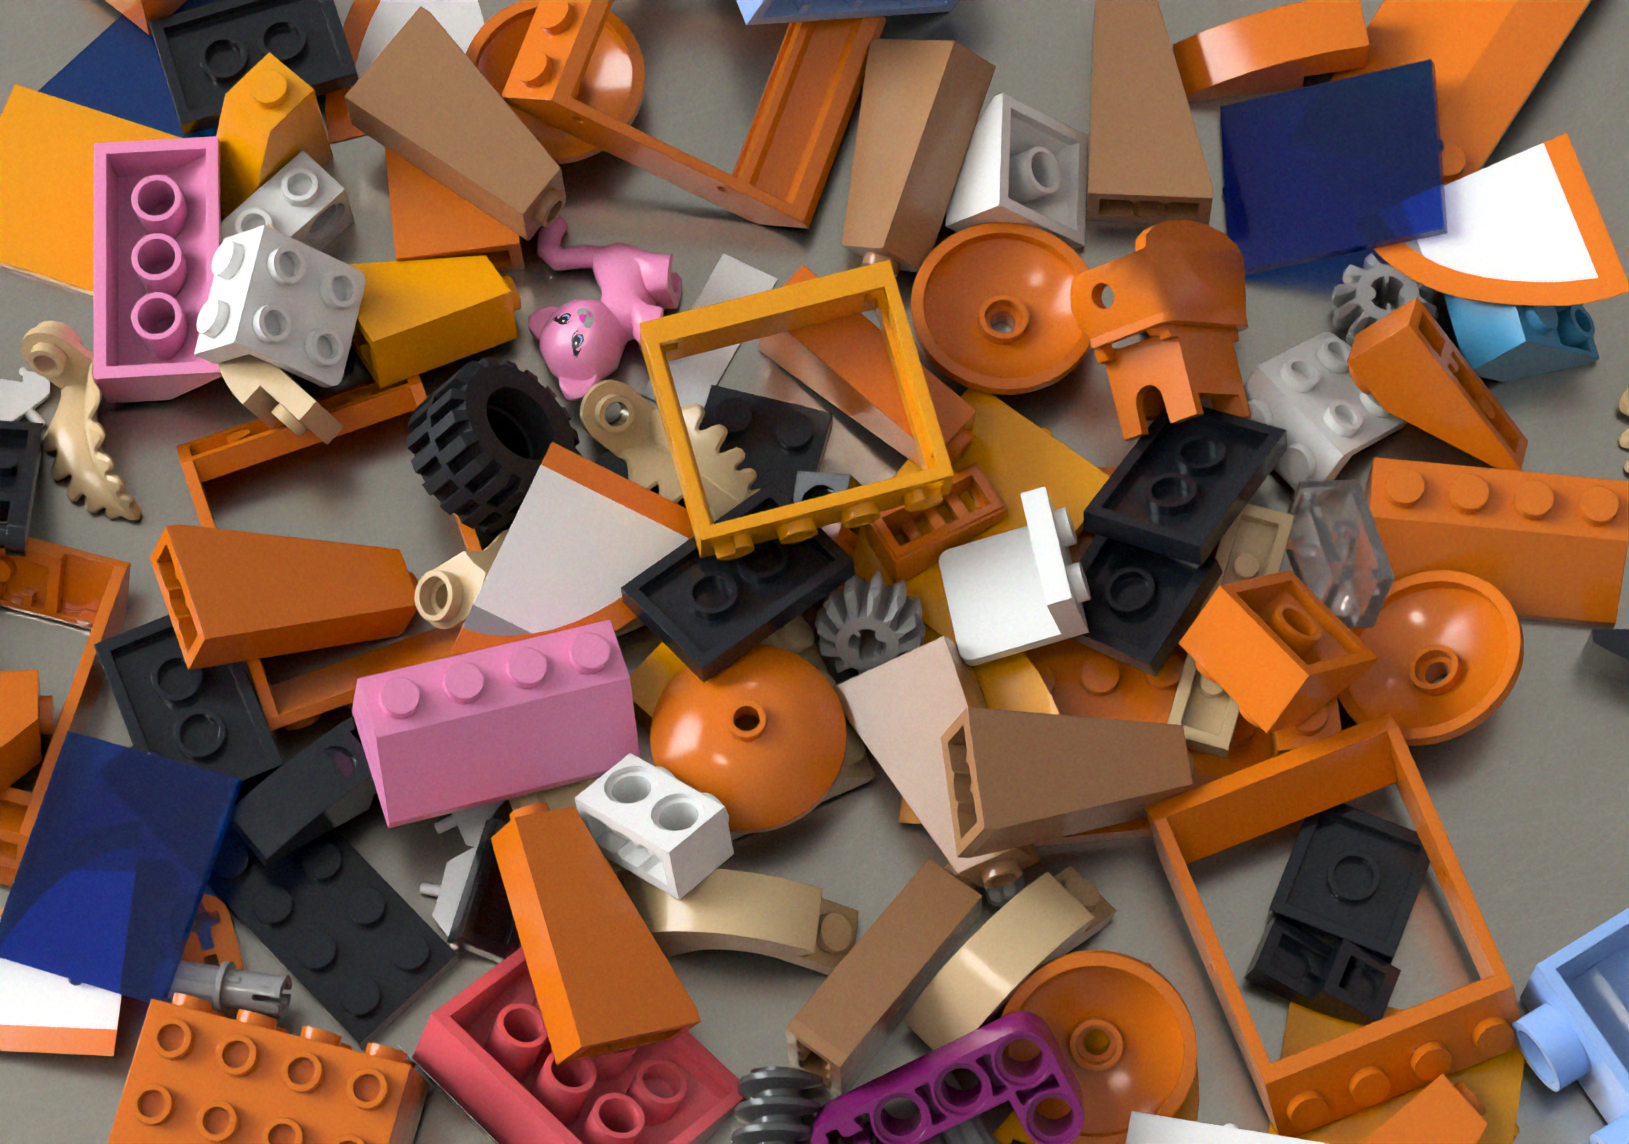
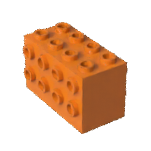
M174 993L171 1003L152 998L150 1000L107 1143L413 1144L430 1084L415 1070L416 1064L406 1059L407 1053L398 1049L375 1043H367L365 1053L352 1050V1046L341 1042L342 1037L329 1031L303 1026L301 1035L296 1036L288 1034L289 1030L276 1026L278 1020L272 1017L239 1009L236 1020L226 1018V1014L212 1009L213 1003Z

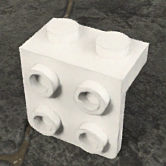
M266 225L224 238L223 243L216 250L212 260L211 268L214 278L208 301L203 305L197 318L196 326L199 337L194 355L217 364L250 354L324 388L338 385L343 378L366 284L362 271Z
M1323 332L1256 366L1243 385L1251 417L1246 419L1286 430L1287 450L1274 469L1307 504L1323 496L1352 455L1398 431L1407 423L1385 411L1372 394H1364L1355 385L1349 373L1347 363L1351 346L1331 332Z
M1045 486L1020 494L1028 526L947 549L939 557V566L958 651L967 665L983 664L1089 633L1082 602L1091 600L1090 591L1080 562L1072 564L1068 547L1077 544L1074 525L1068 508L1065 506L1056 509Z

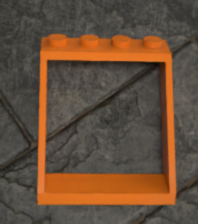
M415 375L383 388H379L375 380L372 379L314 400L344 425L335 436L337 437L413 411L427 398L419 375ZM258 418L176 446L201 527L217 528L202 482L322 442V440L309 429L299 438L281 421L271 429ZM454 514L466 550L483 551L475 528L472 529L462 524L459 516ZM462 626L456 629L435 628L270 685L262 658L248 660L247 664L270 731L281 727L287 730L304 728L316 722L320 718L321 713L344 705L352 709L358 678L460 655L451 652V649Z
M1389 712L1145 807L1158 857L1276 1135L1294 1138L1429 1084L1442 1073L1445 1076H1449L1519 1048L1512 1029L1513 1022L1520 1019L1514 985L1403 734ZM1395 783L1481 980L1270 1063L1187 864Z

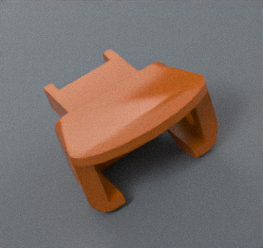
M1167 220L1144 229L1135 240V252L1087 270L1072 279L1070 288L1071 312L1079 329L1089 336L1091 349H1099L1093 351L1098 364L1106 365L1123 440L1131 441L1148 435L1146 420L1154 421L1165 406L1171 424H1178L1203 415L1200 397L1210 398L1214 410L1242 418L1251 417L1233 345L1239 342L1238 332L1249 328L1246 317L1244 257L1238 245L1225 233L1207 224L1191 220ZM1106 286H1110L1114 293V301L1108 308L1102 302V292ZM1144 331L1151 336L1120 349L1112 348V343Z

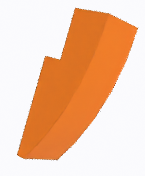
M1306 0L1241 17L1173 44L1172 50L1188 103L1302 88L1304 76L1363 69L1366 65L1370 44L1360 0Z

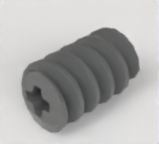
M765 1066L754 1068L750 1071L751 1074L741 1077L737 1083V1090L746 1101L740 1102L735 1107L734 1116L744 1127L738 1128L732 1133V1144H797L800 1141L811 1140L813 1127L800 1123V1116L819 1112L821 1105L819 1102L802 1095L804 1089L822 1086V1076L800 1069Z

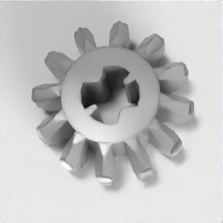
M1373 252L1365 257L1363 269L1349 264L1343 272L1342 281L1344 284H1338V286L1334 287L1331 302L1334 303L1333 305L1338 308L1334 311L1332 322L1335 329L1349 330L1345 342L1351 347L1357 333L1416 297L1419 298L1435 321L1438 316L1437 306L1432 304L1436 298V290L1410 279L1393 268L1389 263L1382 265ZM1384 302L1388 303L1386 306V310L1381 309L1383 307Z
M879 570L871 578L870 582H864L855 574L845 582V587L839 586L825 596L824 604L817 611L815 627L817 628V634L820 635L819 647L821 655L835 657L834 664L836 665L837 673L852 667L857 669L860 675L908 653L924 643L926 626L923 624L924 619L921 618L923 607L920 597L906 596L907 588L905 587L904 580L889 586L883 583L884 580Z

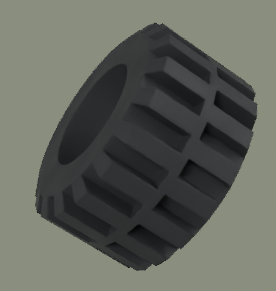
M493 357L482 358L479 362L473 360L465 364L415 408L416 412L410 417L407 426L411 433L406 439L407 449L415 456L410 460L414 471L420 474L425 481L422 486L430 496L434 494L441 502L440 507L449 515L454 513L459 516L461 523L472 529L479 525L483 532L495 534L500 529L502 531L510 529L551 442L581 456V453L575 447L580 443L577 431L570 426L569 421L571 417L566 408L561 407L556 401L555 397L557 395L548 386L545 388L541 385L536 375L527 369L524 372L520 371L516 363L505 359L498 363Z

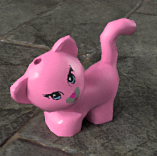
M558 216L550 226H542L539 231L537 255L555 271L582 268L592 269L602 292V297L600 301L574 299L559 308L549 306L538 309L528 317V326L532 335L540 341V352L551 373L559 379V386L565 399L568 401H582L584 395L592 386L603 381L617 370L627 342L636 339L640 353L643 355L640 345V323L663 317L664 309H677L682 292V279L678 273L671 272L673 254L665 255L649 252L637 246L621 242L602 247L583 244L563 248L560 244L568 224L563 217Z

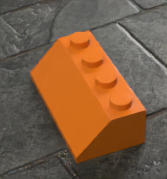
M1373 457L1365 491L1358 604H1362L1384 586L1403 577L1426 571L1451 570L1477 576L1495 586L1510 602L1518 619L1614 628L1629 542V481Z

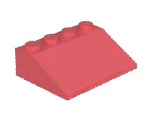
M522 947L433 1012L412 1056V1059L500 1144H704L734 1114L735 1107L740 1102L746 1101L737 1090L739 1079L688 1031L672 1041L556 1065Z

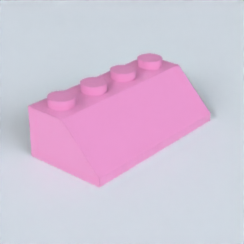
M218 136L94 143L93 379L101 388L102 394L108 403L171 400L222 377L218 363L213 364L194 355L199 337L196 326L197 318L203 305L209 298L214 278L211 268L212 260L216 250L221 245L220 139Z
M611 620L357 679L352 713L388 828L601 777L629 753L640 758L630 676Z

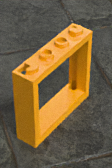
M890 260L640 323L641 349L700 558L716 554L717 559L721 561L736 559L754 551V544L777 538H779L781 544L802 542L815 536L818 533L817 528L838 522H842L844 528L860 527L879 519L881 511L904 505L906 511H921L938 505L943 501V495L950 494L954 472ZM875 309L923 470L714 524L668 361Z

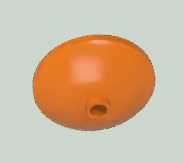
M521 0L499 11L480 28L467 49L466 55L500 96L505 88L540 0ZM610 11L575 99L625 124L631 125L639 112L645 93V65L635 36L628 26ZM510 106L557 164L576 162L603 151Z
M990 222L963 229L949 236L935 247L926 257L915 277L910 308L916 339L928 359L941 372L971 389L990 394L1016 395L1048 387L1073 371L1091 347L1089 336L1079 329L1072 315L1070 304L1072 279L1089 270V268L1074 249L1064 241L1045 230L1031 225ZM996 323H1006L1012 327V330L1008 333H1000L995 331L992 326Z
M1433 570L1398 579L1370 596L1347 621L1346 626L1378 659L1368 671L1337 696L1350 718L1356 724L1389 712L1398 724L1406 744L1409 746L1436 744L1458 737L1489 718L1512 691L1520 674L1524 658V636L1520 621L1507 598L1495 586L1477 576L1459 571ZM1448 675L1440 682L1434 683L1438 677Z
M760 643L705 683L685 665L663 690L653 713L650 731L651 753L654 766L666 768L676 779L700 793H709L715 796L728 812L729 831L735 833H759L787 826L810 813L822 802L834 786L844 763L847 742L843 709L837 694L825 676L816 667L797 654L783 648ZM742 715H753L759 720L757 727L750 731H743L735 726L736 720Z
M1085 950L1065 954L1041 965L1018 987L1006 1003L1000 1018L1018 1011L1032 1012L1043 1018L1050 1027L1080 1084L1084 1104L1083 1129L1070 1144H1126L1131 1111L1172 1118L1186 1099L1193 1083L1197 1064V1039L1193 1020L1186 1003L1172 983L1160 972L1143 961L1126 954L1105 950ZM1097 1029L1108 1035L1109 1042L1102 1049H1092L1084 1042V1036L1089 1031ZM1028 1039L1014 1040L1004 1049L1007 1055L1016 1061L1032 1060L1041 1050L1036 1043ZM1051 1097L1041 1101L1035 1109L1045 1118L1058 1119L1065 1116L1071 1107L1066 1101Z

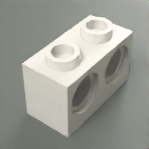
M302 150L221 222V244L224 238L262 225L267 226L269 223L275 230L321 251L354 222L346 190Z
M629 753L575 797L577 811L603 855L677 900L684 897L734 854L728 825L729 815L725 806L715 796L709 793H700L676 779L666 768L662 766L655 767L632 753Z

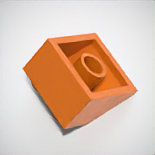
M1291 570L1220 585L1179 642L1183 649L1195 660L1194 663L1197 670L1208 680L1219 684L1238 704L1241 715L1249 723L1263 729L1266 733L1304 723L1368 671L1378 659Z

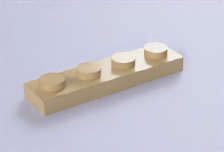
M1247 503L1220 540L1215 559H1217L1223 573L1202 604L1200 612L1220 585L1280 572L1294 522V515ZM1187 653L1167 724L1183 725L1187 748L1227 759L1240 713L1238 704L1219 684L1205 678L1197 670L1194 663L1195 660Z

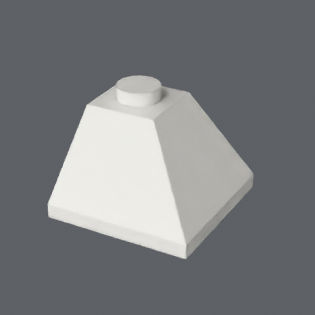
M1005 93L994 96L975 126L946 210L945 227L959 232L968 227L983 223H1022L1055 235L1074 250L1084 247L1088 135Z

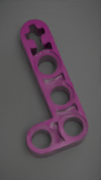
M1018 1011L999 1018L828 1101L820 1107L819 1112L814 1117L811 1144H845L840 1137L830 1140L831 1130L838 1129L843 1137H849L854 1134L853 1144H918L1008 1100L1026 1133L1037 1144H1070L1083 1129V1094L1075 1074L1043 1018L1032 1012ZM1028 1039L1036 1043L1041 1050L1032 1060L1016 1061L1009 1057L1004 1049L1014 1040ZM963 1068L974 1072L980 1081L971 1089L956 1090L947 1084L944 1077L954 1069ZM899 1097L908 1098L919 1107V1112L911 1118L898 1119L889 1115L884 1105L891 1099ZM1051 1097L1060 1098L1071 1107L1065 1116L1058 1119L1045 1118L1035 1108L1041 1101ZM865 1113H869L870 1121L864 1124Z

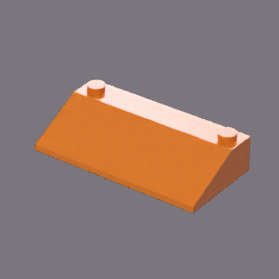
M1384 0L1366 27L1370 46L1365 68L1335 73L1290 140L1289 147L1395 206L1482 169L1591 0Z

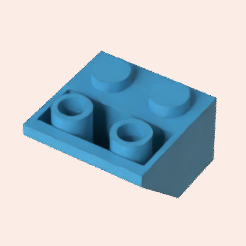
M1443 293L1460 352L1479 377L1508 382L1588 365L1600 359L1593 339L1595 334L1594 323L1589 313L1583 307V304L1570 306L1509 305L1464 299Z

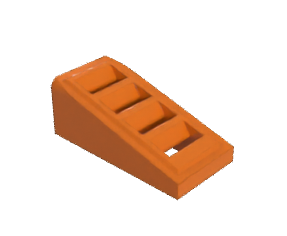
M977 462L954 473L950 494L943 495V501L938 505L915 512L906 511L905 505L881 511L879 519L865 525L867 542L894 584L901 580H909L937 563L940 555L945 550L966 544L1008 516L1007 506ZM966 490L979 508L969 513L959 498V495ZM944 505L955 519L946 524L937 510ZM922 519L931 531L923 536L915 525ZM900 533L906 541V544L902 546L895 539V536Z

